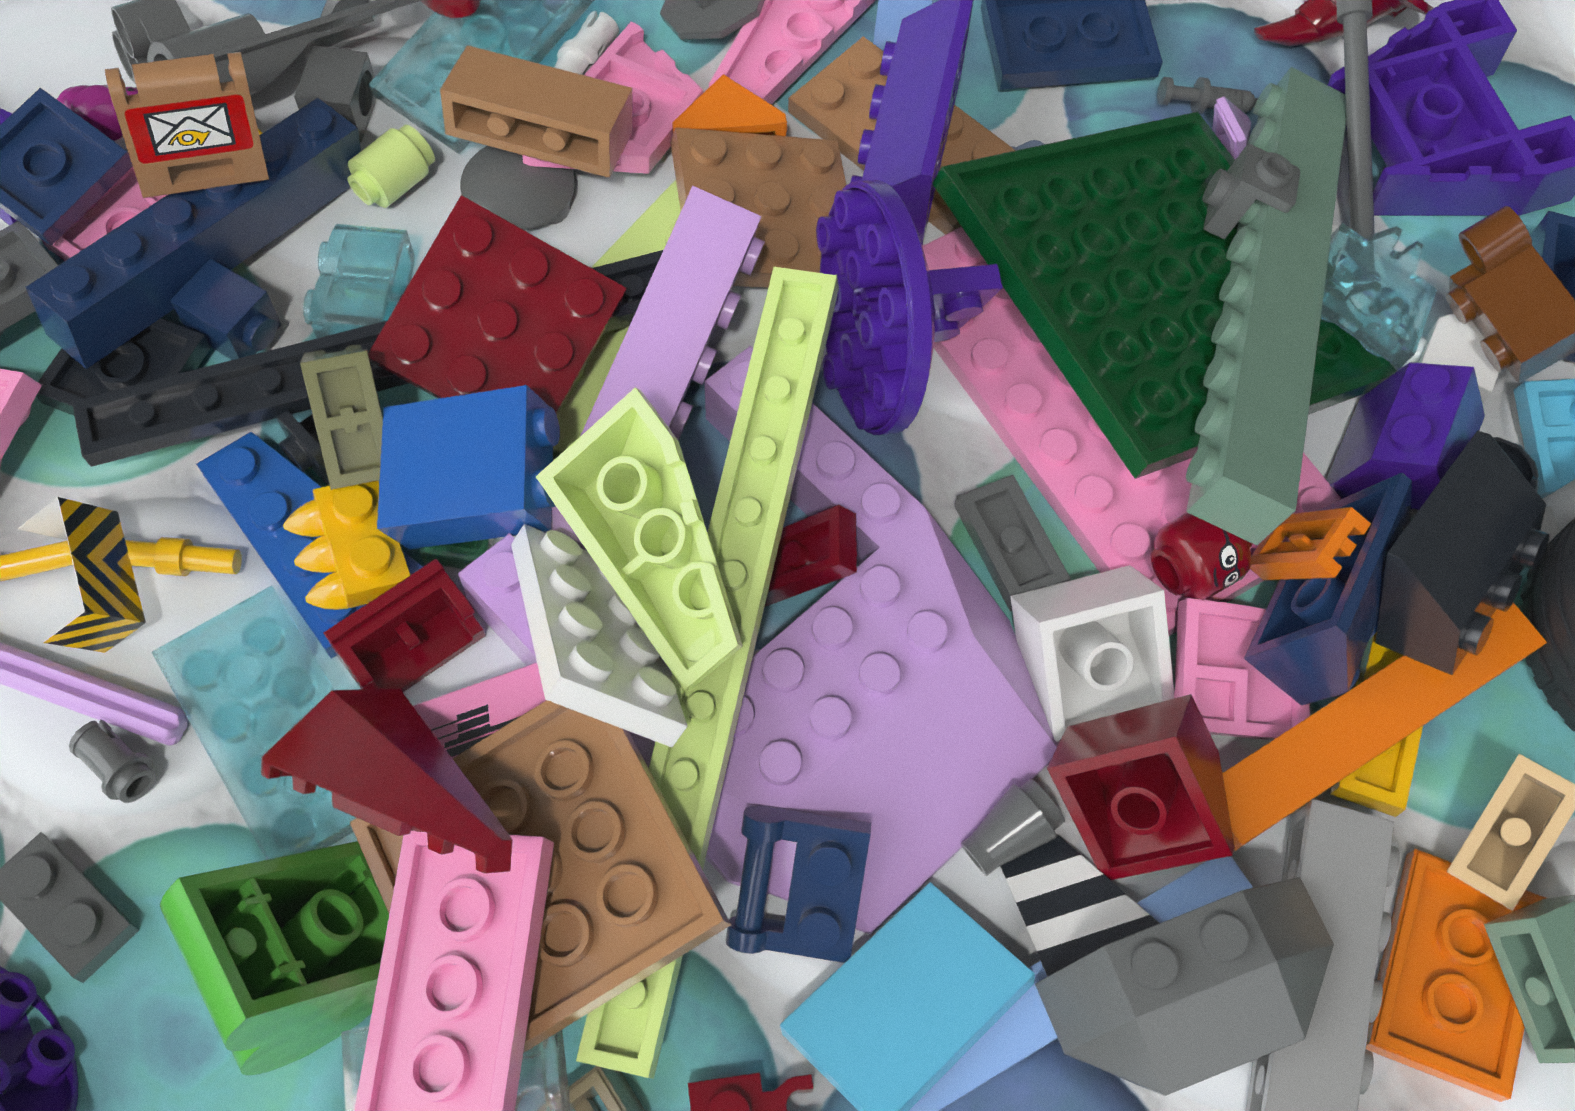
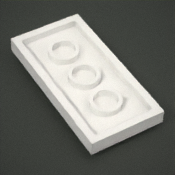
M524 524L511 546L545 700L673 747L687 728V723L667 664L588 551L581 549L572 538L562 532L549 530L545 533Z

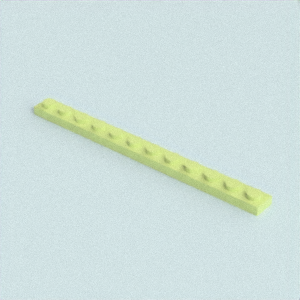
M773 267L707 532L743 647L690 691L684 690L672 673L671 678L676 687V693L687 728L673 747L655 741L649 765L652 776L702 870L839 290L837 275ZM683 955L588 1013L576 1061L654 1079Z

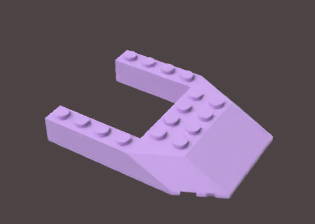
M752 346L746 348L705 380L706 419L729 441L731 440L753 351ZM812 403L790 500L808 517L837 505H841L856 513L857 564L859 566L857 567V573L842 579L753 656L705 859L727 882L740 886L747 838L741 833L744 810L750 806H770L870 822L871 836L855 929L872 935L962 848L961 843L972 835L1012 784L1021 787L1029 779L1033 780L1049 765L1058 745L1050 730L1010 620L928 510ZM509 533L460 571L458 575L472 608L518 658L528 666L537 663L511 546L515 538ZM630 732L649 768L655 741ZM780 840L775 842L768 894L788 901L797 842Z

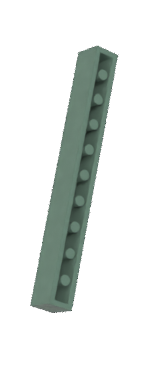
M1293 67L1289 68L1277 85L1269 83L1257 99L1253 109V114L1258 116L1257 124L1247 144L1250 143L1266 152L1280 154L1300 169L1296 203L1288 213H1284L1256 199L1238 222L1237 234L1233 238L1226 256L1228 260L1232 261L1230 273L1219 293V299L1224 301L1223 312L1211 336V341L1217 344L1215 356L1203 380V385L1209 388L1207 400L1195 424V432L1200 434L1198 450L1193 456L1186 472V481L1191 483L1186 512L1254 545L1261 543L1296 511L1346 124V95Z

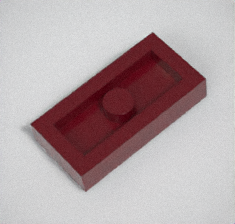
M837 505L783 527L764 607L857 573L856 513L841 505Z

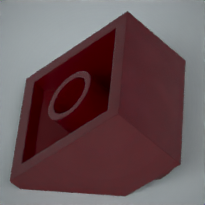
M1192 694L1067 726L1047 770L1097 869L1108 879L1115 880L1233 856L1235 845L1219 751Z

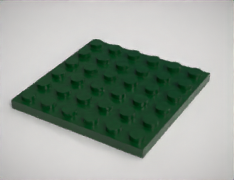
M1199 112L942 166L932 183L988 265H998L1003 288L1134 479L1191 459L1198 450L1200 434L1195 432V424L1207 400L1209 388L1203 385V380L1215 356L1217 344L1211 341V336L1223 312L1224 301L1219 299V293L1230 273L1232 261L1228 260L1226 256L1228 248L1237 234L1239 224L1235 225L1225 239L1204 230L1208 204L1203 202L1204 192L1213 175L1219 169L1227 172L1235 159ZM1327 279L1325 280L1308 415L1366 394L1397 372Z

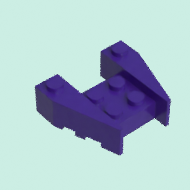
M1452 0L1441 3L1427 12L1422 22L1409 30L1406 27L1389 37L1385 46L1368 56L1371 138L1387 165L1383 169L1373 190L1374 216H1489L1504 206H1509L1520 216L1569 202L1574 197L1575 121L1572 116H1566L1518 130L1487 79L1488 76L1494 75L1517 32L1515 25L1499 0ZM1345 66L1334 72L1328 82V86L1345 94Z

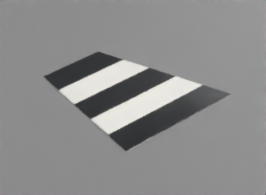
M1060 836L1000 866L1047 977L1105 945L1160 924Z

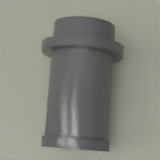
M95 720L90 721L72 736L69 743V751L75 757L80 758L102 781V792L109 799H120L123 803H131L143 797L152 788L156 780V774L153 771V761L145 753H134L104 720H100L99 723Z

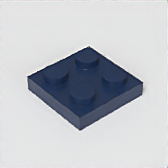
M41 87L0 125V208L50 246L133 167L128 151Z

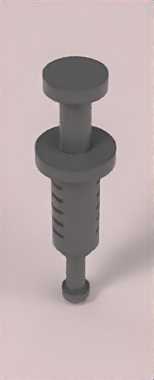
M1163 77L1157 93L1159 105L1167 106L1171 99L1190 101L1192 113L1199 112V114H1203L1206 108L1214 109L1216 99L1222 97L1227 98L1242 112L1247 113L1254 108L1258 99L1248 90L1211 86L1210 80L1204 77H1199L1193 88L1174 85L1172 77Z

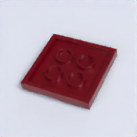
M461 195L369 351L370 362L438 399L527 385L549 407H552L557 415L624 298L627 288Z

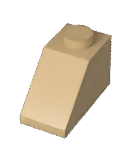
M1518 754L1447 872L1513 911L1575 811V784Z

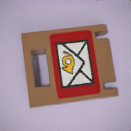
M241 52L227 53L229 74L233 81L220 83L214 54L132 64L138 94L127 95L125 82L119 67L105 69L111 100L143 198L269 179Z

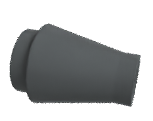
M1029 779L1021 787L1012 784L972 835L961 843V846L978 869L985 876H988L996 868L1056 839L1055 830L1065 823V818L1045 790L1034 780Z

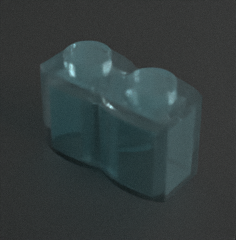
M346 224L335 225L329 241H323L319 247L318 270L320 276L315 288L309 289L304 298V319L307 325H311L316 338L389 319L412 279L415 255L407 230Z

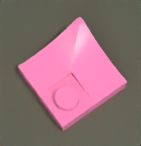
M1186 598L1178 602L1174 698L1192 694L1211 735L1274 740L1310 716V703L1301 706L1244 659L1266 609Z

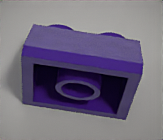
M1410 362L1360 397L1326 479L1341 499L1399 473H1404L1412 480L1411 509L1419 510L1476 431H1480L1485 413L1474 367Z

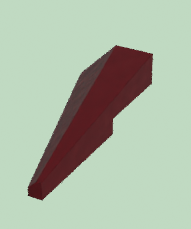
M400 688L331 690L261 757V775L267 779L292 776L293 790L301 794L315 793L316 786L326 789L332 794L333 808L397 836L410 834L411 831L426 832L428 849L438 854L453 853L454 845L471 851L475 854L476 870L484 874L511 871L513 839Z

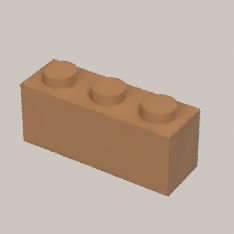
M469 45L465 47L440 88L445 135L608 178L611 177L632 134L633 88Z

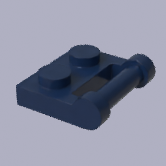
M756 805L747 807L743 813L741 833L747 838L739 898L736 916L729 919L731 926L727 927L726 945L741 953L754 954L768 950L845 963L851 957L871 836V823L770 806ZM780 840L797 842L785 921L764 917L775 842Z

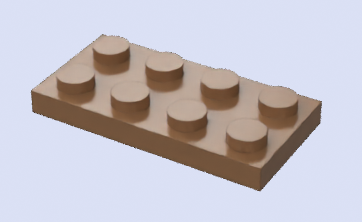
M864 36L788 98V112L822 139L837 140L840 153L863 171L865 165L858 164L862 134L864 129L874 130L877 121L869 119L875 84L885 86L888 77L880 75L884 51ZM954 105L941 167L1016 151ZM935 189L928 222L946 235L962 226Z

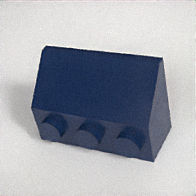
M1399 473L1317 510L1352 507L1369 521L1371 525L1364 535L1347 536L1357 546L1350 556L1333 557L1342 566L1335 578L1279 580L1245 654L1244 659L1301 706L1329 697L1341 696L1348 692L1359 677V663L1369 639L1377 632L1387 553L1411 521L1412 480L1404 473Z

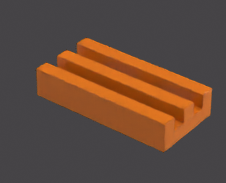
M1352 507L1293 513L1258 545L1252 554L1250 569L1263 580L1335 578L1342 566L1333 557L1350 556L1357 545L1347 536L1364 535L1371 523ZM1285 536L1290 540L1289 542H1282Z

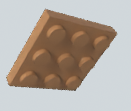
M675 128L670 144L680 210H682L692 186H695L761 216L755 237L765 241L751 275L739 271L733 286L768 288L773 267L820 273L821 252L816 238L817 221L819 217L829 215L836 192L842 190L847 185L838 141Z

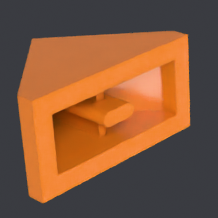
M723 74L672 122L673 133L675 128L786 136L787 120L785 113Z

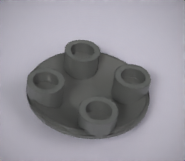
M486 146L478 151L466 164L461 176L460 190L462 196L525 231L538 228L547 223L557 224L568 216L570 212L569 202L574 192V175L572 169L529 166L523 163V156L521 154Z

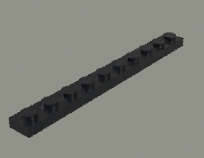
M663 250L592 268L627 288L624 298L604 332L630 326ZM387 321L72 401L81 455L93 467L276 419L285 410H288L291 414L310 410L311 406L300 365L304 353L320 350L325 351L326 354L346 350V347L351 345H361L362 350L367 349L369 353ZM370 362L377 392L410 384Z

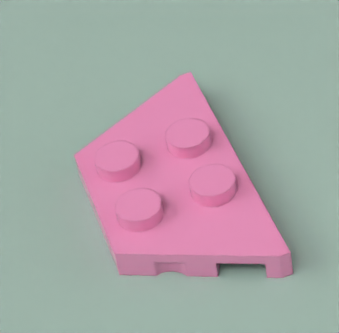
M630 22L584 74L585 76L633 88L632 134L614 172L649 174L671 146L670 142L673 136L672 122L703 94V89L688 74L680 72L675 66V61L663 49L654 52L644 42V30L634 22ZM522 155L523 163L529 166L574 169Z

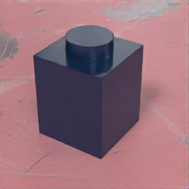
M211 258L170 300L184 327L204 334L211 348L231 360L254 355L258 351L265 349L272 342L276 331L282 325L267 291Z

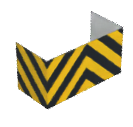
M57 497L17 528L68 541L83 604V613L43 643L105 653L146 623L117 511Z

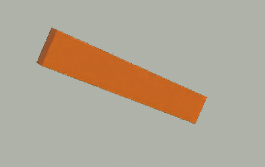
M1513 602L1507 612L1496 609L1491 617L1494 619L1493 627L1482 651L1477 656L1468 652L1453 675L1403 655L1224 771L1222 774L1235 845L1234 850H1238L1307 804L1311 799L1316 798L1541 648L1547 641Z

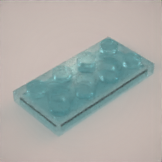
M481 0L476 12L463 18H449L434 12L369 83V87L374 97L460 154L471 141L445 135L440 88L465 47L469 45L540 63L595 0Z
M272 585L151 652L266 860L330 847L354 832L350 822L356 819V817L333 808L330 791L316 786L315 793L301 794L293 790L292 776L267 779L261 775V757L331 690H335Z

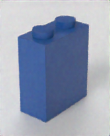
M527 385L383 407L377 529L408 549L505 537L509 533L512 536H516L524 524L542 532L552 530V507L556 505L536 476L553 462V446H556L559 442L560 427L554 409L549 407Z

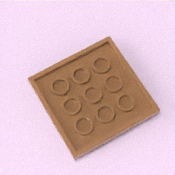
M546 700L453 758L454 762L509 835L545 837L554 842L523 1053L731 926L726 913L629 731ZM356 818L350 822L351 827L390 914L403 835L397 836Z

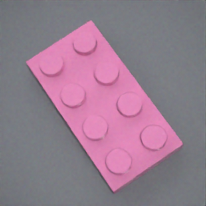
M411 831L410 834L403 835L354 1111H515L554 842L545 837L510 835L513 839L511 871L484 874L476 870L475 854L471 851L454 845L453 853L441 855L428 849L426 832Z

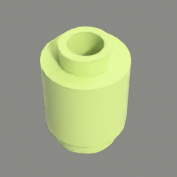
M404 125L398 130L390 128L348 161L351 175L347 180L351 189L364 203L372 205L375 202L377 205L387 208L428 175V167L435 162V156L425 138L410 125Z

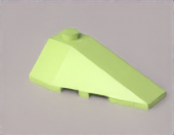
M635 387L542 470L536 478L684 690L690 691L743 647L679 441L643 392Z

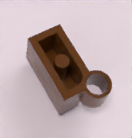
M1504 206L1460 232L1458 235L1460 244L1472 264L1450 276L1449 292L1445 294V297L1459 321L1463 324L1472 321L1483 335L1484 339L1480 341V345L1492 366L1499 372L1508 369L1517 383L1520 384L1574 353L1575 300L1532 246L1530 234L1517 213L1509 206Z

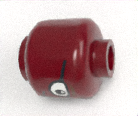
M1187 512L1160 528L1155 537V549L1151 553V563L1157 578L1170 593L1176 596L1183 595L1187 598L1205 600L1245 577L1251 567L1252 555L1250 548L1253 544Z

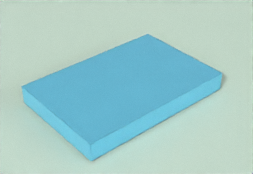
M930 882L780 1024L782 1035L858 1111H909L1032 987L1035 973Z

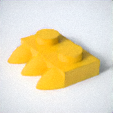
M379 481L332 490L330 486L313 489L314 500L306 502L296 509L283 524L285 530L297 535L321 536L305 546L294 559L295 566L312 572H334L317 582L305 596L306 602L311 605L332 610L365 605L410 576L400 543L377 529Z

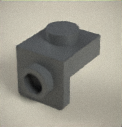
M1248 143L1227 172L1219 169L1211 178L1203 195V202L1208 204L1204 230L1225 239L1256 199L1284 213H1288L1296 203L1300 169L1280 154L1266 152Z

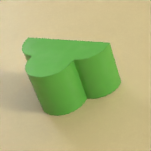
M358 841L179 877L163 895L160 901V909L226 1049L232 1052L243 1075L250 1076L270 1072L300 1060L347 1033L372 1013L389 913Z

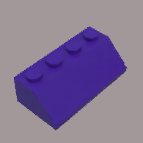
M939 0L903 18L897 41H886L880 75L888 77L885 86L875 84L869 112V119L877 120L875 129H864L859 148L858 164L865 165L863 177L852 175L850 181L851 183L854 181L881 180L890 185L904 202L922 246L936 189L932 183L940 171L963 70L974 0Z

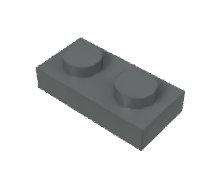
M1014 475L957 496L955 509L1010 612L1012 611L1010 596L1071 580Z
M42 832L0 868V901L71 977L82 983L92 976L139 931L62 849Z

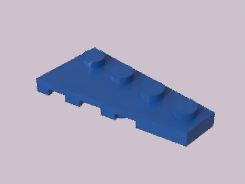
M249 432L196 465L328 656L332 659L337 655L323 632L364 605L332 610L307 603L305 596L311 588L327 575L334 572H312L295 566L294 559L305 546L321 536H301L291 533L283 527L284 522L296 509L306 502L314 500L313 489L321 488V486L253 432ZM402 551L410 575L423 567Z

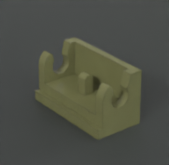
M351 345L346 347V350L326 354L323 350L304 353L300 365L331 490L380 480L383 416L367 349L362 350L361 345Z

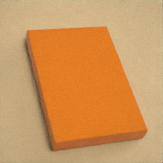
M1414 849L1406 855L1391 917L1390 936L1383 951L1377 980L1381 981L1383 987L1382 1002L1376 1019L1369 1023L1366 1050L1499 1102L1509 1100L1512 1096L1525 1026L1484 924L1547 898L1525 890L1512 911L1449 874L1447 870L1452 862Z

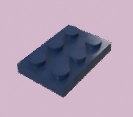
M982 0L980 8L999 90L1153 78L1159 75L1163 61L1145 0Z

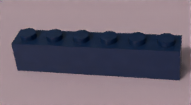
M316 98L259 135L269 179L168 194L41 276L25 288L46 335L85 369H88L172 311L174 307L170 300L210 258L231 270L349 189L350 185L347 178L351 173L348 168V161L361 152L358 127L322 100Z

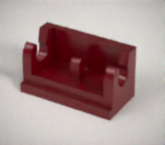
M437 559L431 561L323 632L337 657L360 689L400 688L402 692L486 636L484 629L473 615L475 613L474 609Z

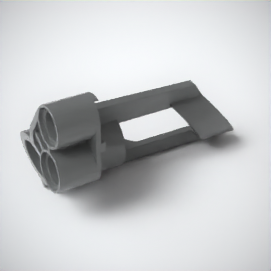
M134 0L111 7V14L116 27V31H112V39L119 59L127 75L134 83L135 78L132 64L214 54L220 83L230 82L233 80L229 74L227 53L241 52L250 95L265 88L280 76L301 54L310 41L374 21L373 16L421 0H327L320 18L268 34L264 33L257 19L250 13L190 30L176 0Z

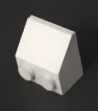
M1131 565L1010 596L1016 640L1056 742L1061 740L1067 726L1174 699L1164 590Z

